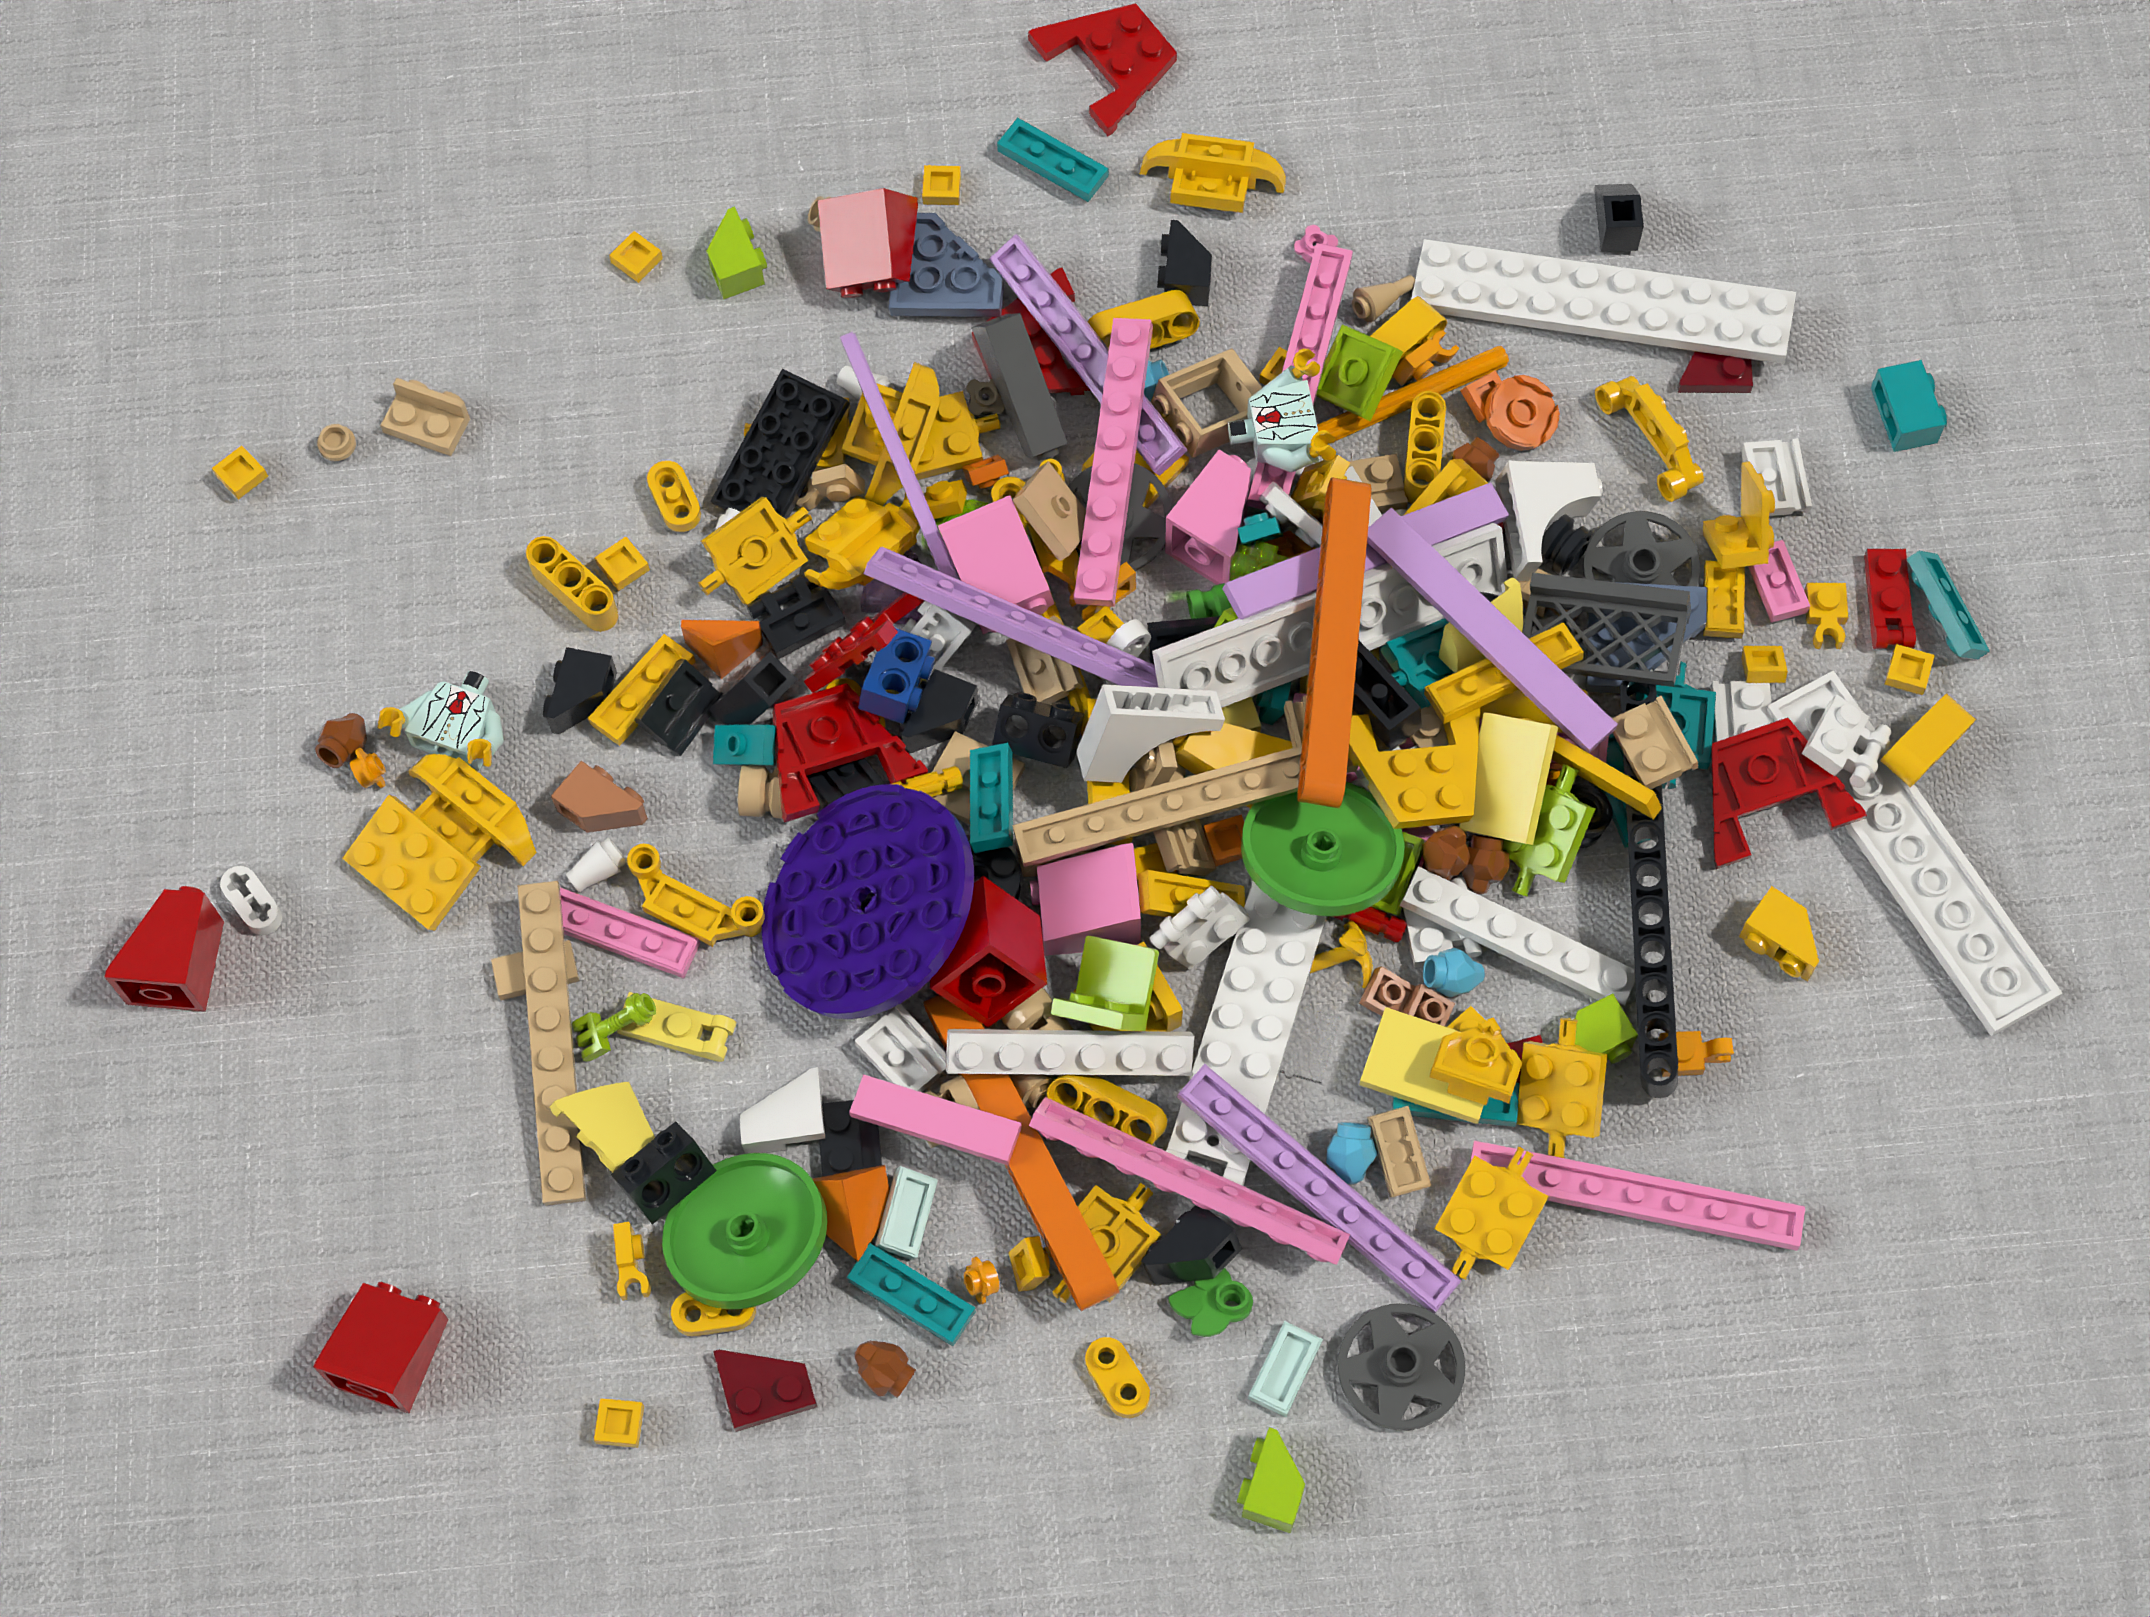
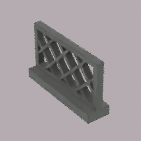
M1532 573L1530 582L1531 593L1522 633L1529 639L1564 622L1576 634L1574 638L1578 644L1583 643L1592 654V656L1581 663L1576 662L1561 669L1564 673L1674 687L1686 624H1689L1691 614L1690 591ZM1538 606L1554 608L1560 616L1543 627L1536 619ZM1582 612L1594 613L1599 621L1583 632L1572 620ZM1621 617H1631L1639 626L1621 636L1612 623ZM1661 621L1677 623L1675 633L1663 641H1660L1651 630L1652 627ZM1534 626L1537 631L1532 634ZM1606 628L1615 641L1597 651L1588 638ZM1645 633L1655 646L1637 656L1627 643ZM1673 645L1672 651L1670 653V651L1667 648ZM1622 648L1631 661L1620 668L1611 667L1604 658ZM1661 652L1669 662L1667 673L1651 672L1644 663Z

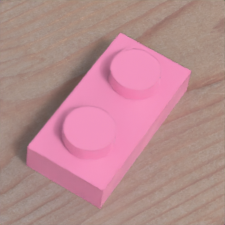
M1783 540L1774 542V547L1769 549L1768 564L1748 566L1771 623L1806 614L1810 609L1809 601Z

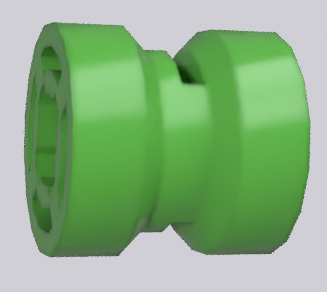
M1225 583L1213 585L1209 591L1203 592L1200 589L1186 592L1191 619L1221 616L1224 610L1232 607L1222 589Z

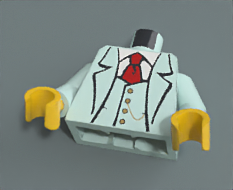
M1304 348L1299 350L1293 359L1294 366H1289L1248 399V419L1228 422L1231 445L1253 442L1255 457L1258 462L1268 463L1288 472H1295L1312 463H1317L1320 456L1327 461L1335 458L1336 450L1328 444L1334 443L1336 438L1328 431L1321 430L1318 432L1308 380L1302 381L1304 374L1308 377H1314L1320 372V365L1315 361L1310 362L1306 366L1307 362L1315 357V353Z
M473 671L467 672L460 687L444 681L439 682L433 690L427 691L409 704L399 709L386 707L379 714L378 729L391 726L390 735L399 737L401 729L406 728L405 733L412 747L431 754H442L456 759L460 757L472 768L479 771L482 764L486 767L491 766L492 756L504 742L501 718L496 713L491 699L483 695L489 680L485 676Z

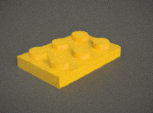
M392 795L386 797L342 858L425 928L433 931L436 930L481 868L478 863L397 797Z

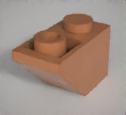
M583 761L579 762L551 795L557 812L587 833L643 825L648 819L643 806L644 800L636 791L629 787H625L624 790L613 783L614 779L606 770L598 765L591 768Z

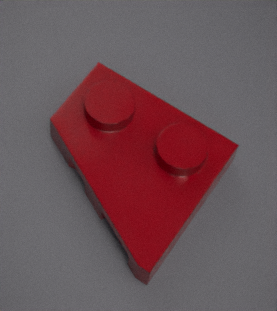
M1695 351L1680 379L1678 393H1751L1753 388L1751 359Z
M720 1349L713 1351L735 1432L817 1408L805 1363Z

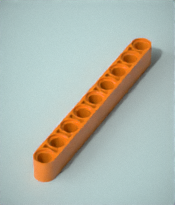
M1331 477L1324 504L1297 799L1298 802L1339 809L1343 801L1346 785L1372 488L1371 484Z
M936 995L923 1002L927 1015L945 1051L947 1050L948 1029H984L981 1022L941 995ZM958 1074V1076L961 1075L965 1079L981 1111L1021 1123L1022 1128L1009 1165H1005L1079 1310L1082 1312L1119 1294L1120 1291L1116 1280L1038 1130L1029 1126L1031 1117L1009 1075Z

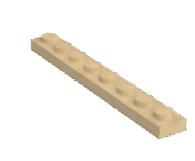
M1302 746L1012 825L1023 867L1297 792Z
M558 881L517 885L542 1200L545 1206L586 1201L582 1144L576 1137L580 1129L564 1113L556 1117L550 1109L554 1101L577 1093L560 884Z

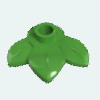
M1225 1268L1214 1279L1194 1281V1286L1180 1290L1168 1298L1170 1306L1178 1315L1186 1319H1192L1191 1333L1203 1337H1211L1222 1333L1230 1322H1239L1247 1318L1253 1308V1297L1250 1291L1242 1283L1232 1281L1229 1272ZM1234 1301L1238 1306H1228L1225 1303Z

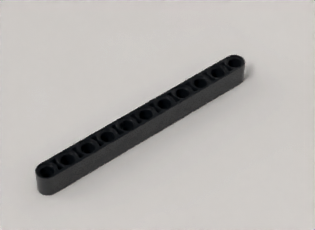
M1622 681L1620 686L1621 714L1644 703L1647 705L1656 701V685ZM1637 692L1648 696L1641 701H1634L1629 698L1630 695ZM1623 753L1624 774L1639 782ZM1662 785L1651 789L1655 792L1662 808L1654 820L1626 804L1640 1078L1643 1090L1651 1097L1661 1099L1673 1094L1677 1088L1678 1055ZM1642 839H1651L1657 844L1652 848L1643 849L1637 845V842ZM1645 876H1653L1659 882L1654 886L1647 887L1641 885L1638 881ZM1646 914H1656L1661 918L1657 924L1647 925L1640 919ZM1648 952H1658L1663 956V959L1653 964L1644 961L1642 957ZM1658 990L1663 992L1666 997L1659 1002H1650L1644 996L1649 991ZM1653 1029H1662L1668 1034L1667 1038L1658 1042L1650 1040L1646 1035ZM1664 1068L1671 1075L1666 1080L1655 1081L1648 1074L1653 1069Z

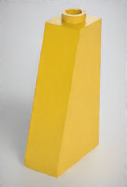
M1228 723L1223 724L1221 731L1197 732L1172 739L1177 763L1195 775L1293 748L1291 741ZM1253 804L1246 805V806L1251 809V807L1253 806Z

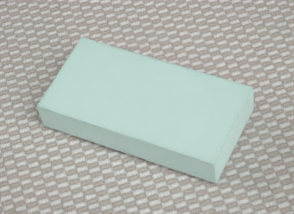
M902 1166L895 1169L875 1243L876 1247L910 1260L918 1257L938 1179Z
M1284 1321L1248 1395V1399L1287 1417L1323 1339Z

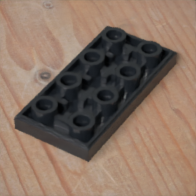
M782 369L710 502L725 511L728 508H733L741 512L759 498L767 497L776 513L787 519L792 513L850 402L833 392Z

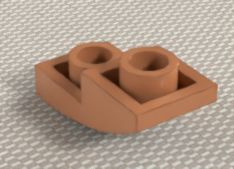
M1382 966L1374 969L1359 1002L1362 1006L1381 1016L1385 1007L1442 1026H1446L1455 1005L1454 1002L1424 984L1414 986Z

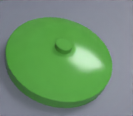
M1346 782L1343 801L1339 809L1298 802L1297 792L1254 803L1246 816L1241 838L1243 862L1255 884L1281 905L1298 912L1318 916L1352 914L1380 901L1393 888L1399 877L1405 849L1401 828L1393 829L1370 792L1349 782Z
M749 1153L733 1156L713 1164L717 1171L669 1210L663 1228L662 1248L669 1271L688 1295L705 1305L715 1308L744 1309L754 1307L784 1294L794 1287L811 1269L821 1252L826 1237L827 1211L825 1202L809 1174L802 1167L784 1157L767 1153Z

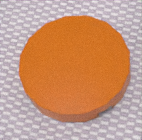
M1515 375L1514 377L1504 379L1493 387L1486 399L1484 412L1487 426L1498 441L1508 448L1525 451L1534 450L1552 437L1558 428L1559 408L1558 405L1555 406L1552 399L1553 393L1544 383L1537 378L1527 375Z

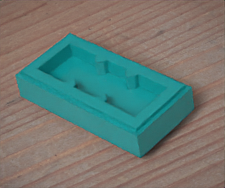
M715 725L713 764L774 765L776 726Z

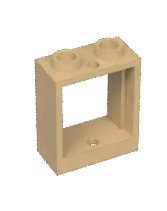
M1233 348L1160 378L1151 403L1193 458L1230 442L1228 422L1248 419V399L1262 389V387ZM1217 383L1239 411V414L1202 429L1180 398Z

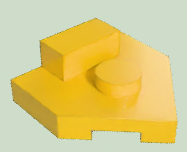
M1493 1017L1479 1022L1478 1026L1461 1033L1456 1031L1443 1036L1429 1077L1449 1083L1447 1093L1483 1105H1487L1489 1097L1509 1103L1522 1061L1515 1050H1511L1501 1035L1502 1030Z

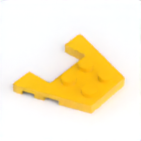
M1480 708L1443 724L1449 743L1447 746L1380 752L1376 746L1368 714L1352 715L1348 757L1354 766H1359L1369 782L1367 786L1393 829L1469 822L1473 817Z

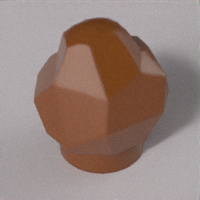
M1475 437L1471 444L1466 443L1454 450L1452 459H1463L1481 477L1490 482L1495 469L1494 462L1500 455L1484 440Z
M349 713L342 718L327 720L321 728L318 737L319 744L315 748L319 759L332 768H340L345 762H350L357 758L356 749L362 748L364 751L367 742L364 718L358 714Z
M1457 826L1437 830L1421 845L1424 859L1422 868L1448 881L1452 879L1453 875L1457 876L1468 866L1470 853L1466 845V834Z
M1472 835L1471 846H1467L1470 853L1469 863L1462 871L1467 887L1472 892L1485 894L1492 883L1500 882L1504 878L1510 867L1509 854L1503 850L1504 839Z
M869 1340L860 1344L855 1351L858 1373L868 1387L878 1396H885L889 1392L898 1398L916 1371L915 1368L907 1364L909 1359L898 1345Z

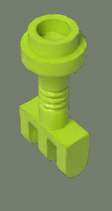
M634 993L626 998V1008L603 1021L600 1014L589 1012L573 1021L572 1027L574 1032L585 1031L576 1037L578 1046H589L581 1051L583 1061H592L611 1051L607 1036L632 1022L640 1026L649 1023L652 1020V1016L656 1014V1006L652 998L646 993Z

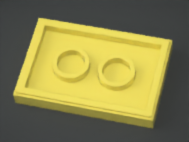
M1484 712L1478 739L1474 815L1469 822L1460 823L1459 828L1468 832L1533 845L1558 726Z
M1385 1007L1359 1085L1478 1124L1484 1107L1483 1104L1447 1093L1449 1083L1429 1077L1442 1037L1457 1030Z

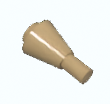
M1408 275L1394 283L1356 288L1352 299V308L1355 314L1366 322H1374L1399 296L1414 289L1415 279L1412 275Z
M1008 1074L1026 1108H1038L1045 1097L1047 1098L1048 1087L1054 1081L1044 1074Z

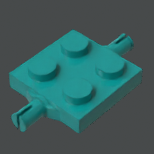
M1445 618L1390 640L1380 650L1394 670V673L1391 675L1408 691L1421 709L1431 706L1424 695L1425 687L1454 674L1438 657L1444 627L1448 624Z
M1681 661L1674 687L1656 685L1657 697L1662 696L1698 760V768L1708 770L1711 761L1716 692L1698 690L1685 684L1687 664ZM1637 692L1635 693L1634 701L1644 700L1648 696ZM1676 778L1668 781V789L1676 788ZM1667 782L1662 784L1663 789H1665Z

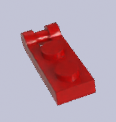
M1867 549L1864 560L1873 649H1887L1888 645L1896 644L1914 649L1916 630L1913 626L1906 549ZM1886 625H1898V630H1888Z

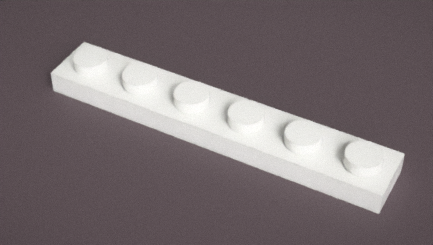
M1419 866L1401 901L1400 906L1594 999L1600 1000L1613 993L1623 1008L1634 985L1635 969Z
M948 1029L945 1069L948 1074L1191 1076L1194 1035L1191 1032Z

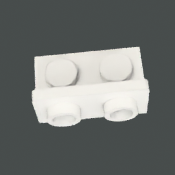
M924 601L917 610L922 614V617L918 622L910 618L902 630L932 640L929 655L935 658L932 672L934 669L940 671L977 624ZM900 658L904 662H912L910 659Z

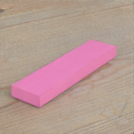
M560 887L565 935L685 978L699 948V938Z
M864 1074L849 1112L853 1118L1005 1165H1009L1022 1128L1020 1122Z

